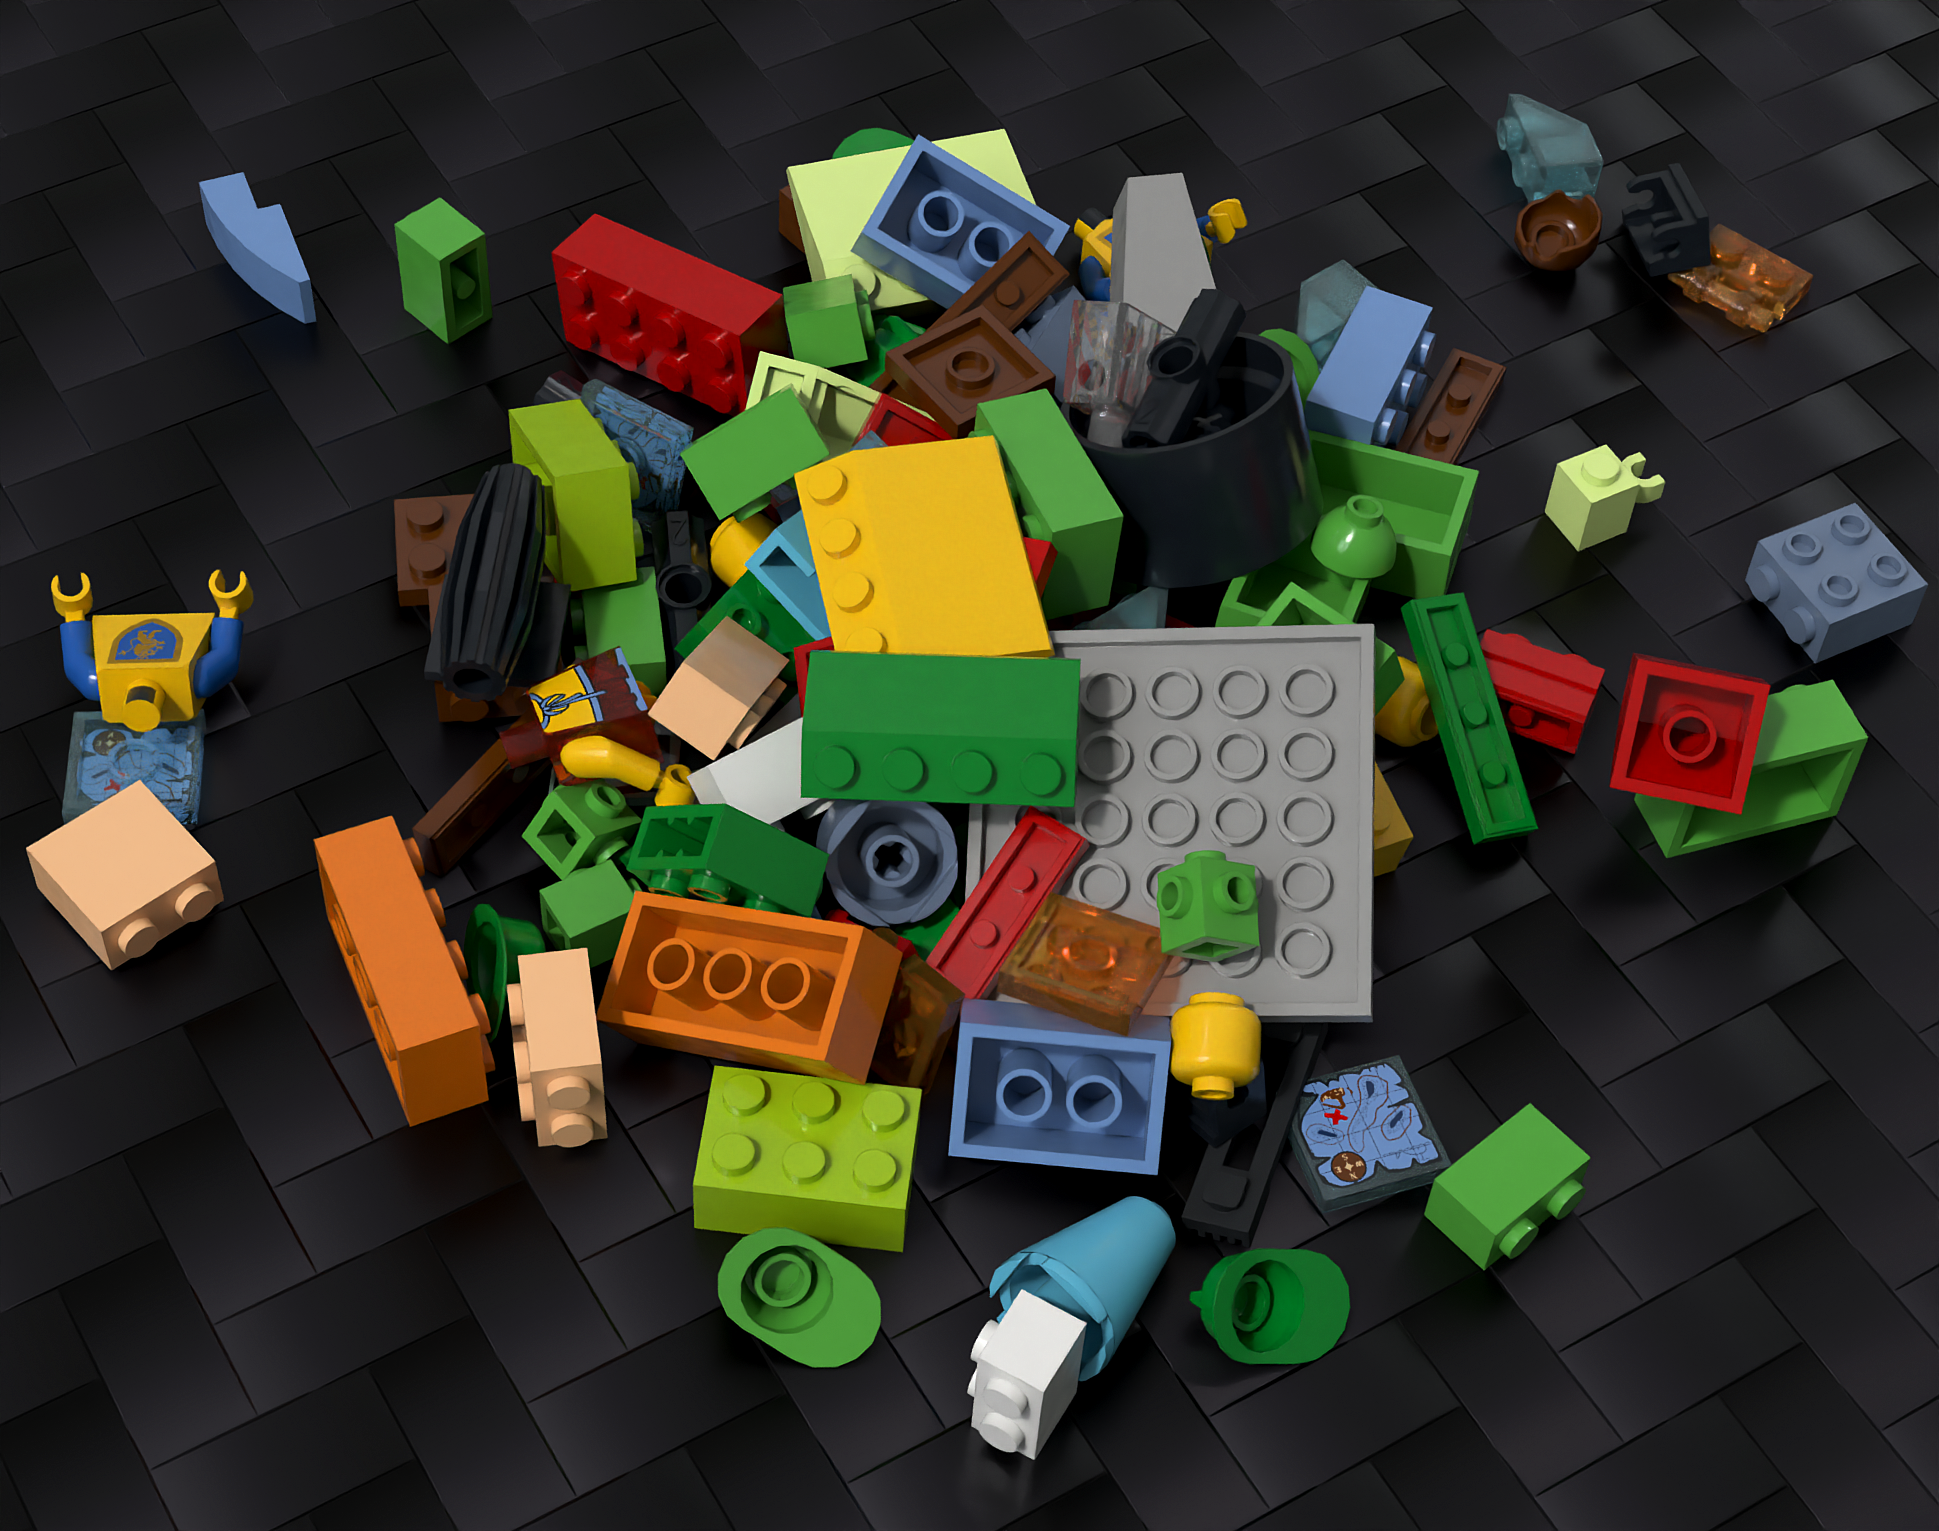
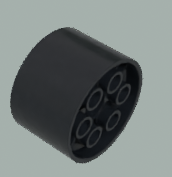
M1238 332L1216 375L1221 388L1218 402L1211 410L1194 418L1180 444L1136 449L1124 448L1120 440L1152 380L1147 366L1149 354L1156 345L1167 338L1155 340L1127 350L1096 367L1098 378L1100 379L1124 363L1106 421L1103 422L1098 383L1089 391L1093 417L1087 415L1089 398H1085L1081 411L1076 409L1088 391L1085 376L1082 377L1066 403L1063 401L1060 409L1062 415L1124 515L1114 576L1130 583L1158 588L1202 586L1233 579L1260 569L1283 557L1304 541L1318 524L1323 512L1324 500L1292 359L1288 352L1278 343L1252 333ZM1094 369L1086 374L1089 387L1097 380ZM1089 425L1103 430L1101 444L1087 439Z

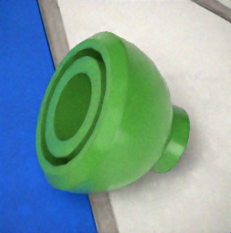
M1355 495L1348 499L1346 505L1338 506L1327 513L1315 527L1310 540L1311 551L1317 560L1330 571L1353 579L1374 578L1390 571L1395 563L1397 545L1392 526L1383 515V505L1370 496Z

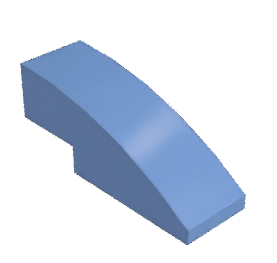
M243 172L199 182L206 225L218 249L233 270L254 291L278 309L304 324L316 322L310 278L281 205L277 204L258 209Z

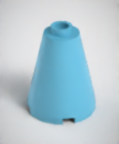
M1130 1196L1013 1254L995 1270L989 1285L990 1297L992 1298L999 1292L1004 1309L997 1317L998 1323L1000 1324L1021 1289L1087 1323L1078 1381H1086L1097 1375L1111 1361L1175 1247L1176 1236L1169 1215L1155 1202L1142 1197Z

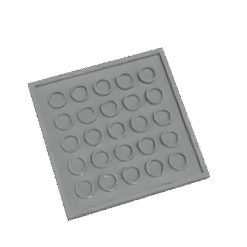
M1374 624L1049 631L1055 655L1050 658H1081L1077 795L1074 807H1033L1085 837L1090 846L987 1000L1169 1017L1171 1021L1173 1014L1178 1008L1189 1004L1190 996L1205 992H1219L1243 998L1245 1007L1254 1011L1261 1022H1373L1376 632ZM970 804L965 902L1030 806ZM1195 851H1220L1226 854L1227 861L1255 866L1256 896L1259 903L1258 928L1260 946L1218 962L1161 954L1160 916L1157 907V874L1184 863L1185 855ZM960 1003V1017L962 1012V1003Z

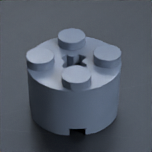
M836 799L821 821L816 848L830 854L823 876L840 905L857 919L874 926H889L909 921L913 923L934 913L951 893L958 873L957 845L951 826L933 802ZM882 844L888 847L894 844L900 853L892 861L886 857L878 859L875 851Z

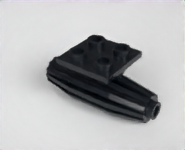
M508 463L502 466L496 465L492 467L490 472L486 471L459 526L449 572L444 577L424 676L425 680L443 681V687L448 692L452 691L455 693V697L462 700L467 698L471 699V702H480V700L492 701L495 700L496 695L501 696L507 686L532 688L556 677L572 590L571 584L540 582L546 554L545 487L542 485V479L538 475H533L531 470L523 465Z

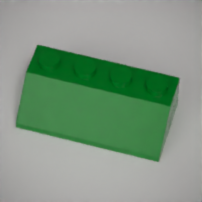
M811 650L802 722L801 798L1074 807L1078 780L1081 658Z

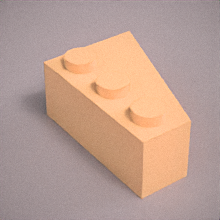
M726 616L682 662L648 712V715L713 761L719 760L730 745L737 750L740 749L750 733L755 730L783 693L787 684L780 680L778 676L790 660Z

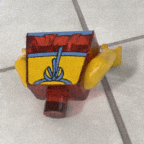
M620 646L609 649L579 664L570 665L565 670L530 685L526 694L535 720L499 732L511 769L549 757L559 785L573 786L602 778H616L644 791H649L652 787L658 788L654 800L656 806L693 805L696 794L687 779V776L692 774L688 767L682 764H673L666 767L665 771L660 769V764L664 763V759L654 729L656 720L648 715V712L658 698L651 695L650 689L643 682L635 681Z

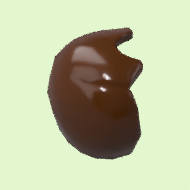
M1557 189L1544 199L1531 201L1518 213L1514 242L1525 259L1539 269L1548 272L1574 270L1584 264L1597 249L1603 213L1594 197L1590 194H1585L1581 199H1573L1568 197L1561 189Z

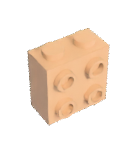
M138 780L26 848L38 889L111 971L131 958H137L146 954L158 941L188 922L202 919L214 906L224 900L216 861L141 780Z
M587 948L519 955L520 983L508 984L507 993L522 1122L536 1120L539 1147L549 1145L577 1147L586 1144L590 1140L607 1138L602 1061Z

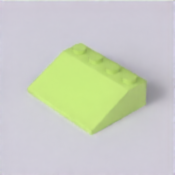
M1005 129L932 141L933 144L1036 205ZM911 145L791 166L786 170L812 282L852 274L855 292L867 289L872 319L878 313L899 316L903 320L948 310L850 251Z

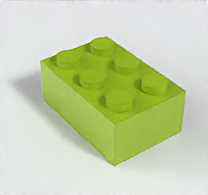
M580 399L508 410L513 463L530 469L533 475H538L542 479V485L545 487L546 554L544 562L552 575H554L557 583L571 584V590L578 591L636 581L635 557L643 556L644 553L640 525L636 519L633 520L631 500L639 499L640 495L638 474L633 462H626L622 457L618 442L615 439L610 440L605 434L601 419L594 418Z
M714 1065L693 1181L694 1228L752 1234L763 1228L787 1227L806 1233L821 1243L903 1252L919 1138L922 1089L873 1083L860 1085L821 1077Z

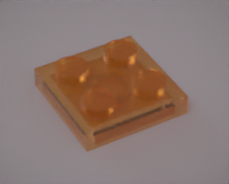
M1050 892L1000 969L997 992L1027 1002L1030 1005L1042 1007L1092 1024L1095 1027L1128 1036L1174 956L1161 954L1160 928Z

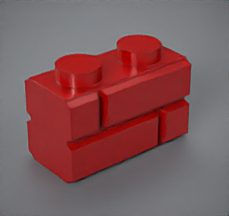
M1486 629L1480 645L1507 731L1575 755L1597 701L1606 669L1591 665L1588 660L1576 654L1562 655L1533 645L1521 635L1513 633L1504 635Z

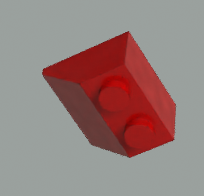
M1633 653L1619 714L1609 787L1741 815L1771 685L1762 678Z

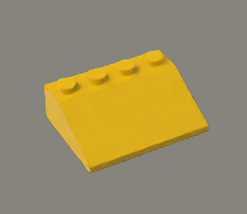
M993 435L852 450L794 473L835 651L1051 657L1055 655L999 446Z

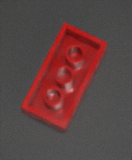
M596 213L551 252L566 341L574 344L579 349L588 350L617 363L625 370L634 371L663 384L674 392H680L707 404L720 413H726L735 417L745 411L760 351L789 358L783 295Z

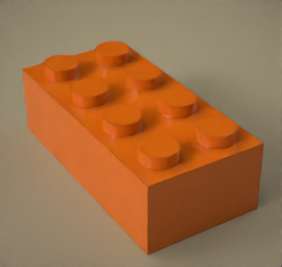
M391 815L314 839L327 917L410 1127L489 1101L485 1073L495 1070L493 1055L485 1034L491 1032L489 1019L480 995L476 993L468 996L463 980L468 979V972L458 942L453 940L446 943L441 928L446 927V919L439 896L434 888L424 890L419 878L425 876V870L414 838L402 840Z
M635 891L596 1014V1020L639 1044L865 1085L903 953L864 926Z

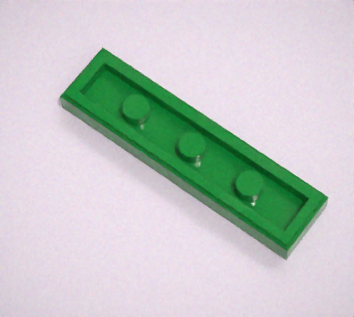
M1464 592L1410 600L1400 609L1473 844L1478 845L1529 835L1538 829Z

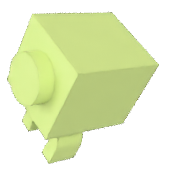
M1603 445L1557 463L1545 513L1576 550L1580 551L1627 532L1635 503H1649L1661 498L1665 480L1659 474L1650 479L1637 478L1642 476L1646 459L1640 452L1626 457L1621 462L1607 445Z

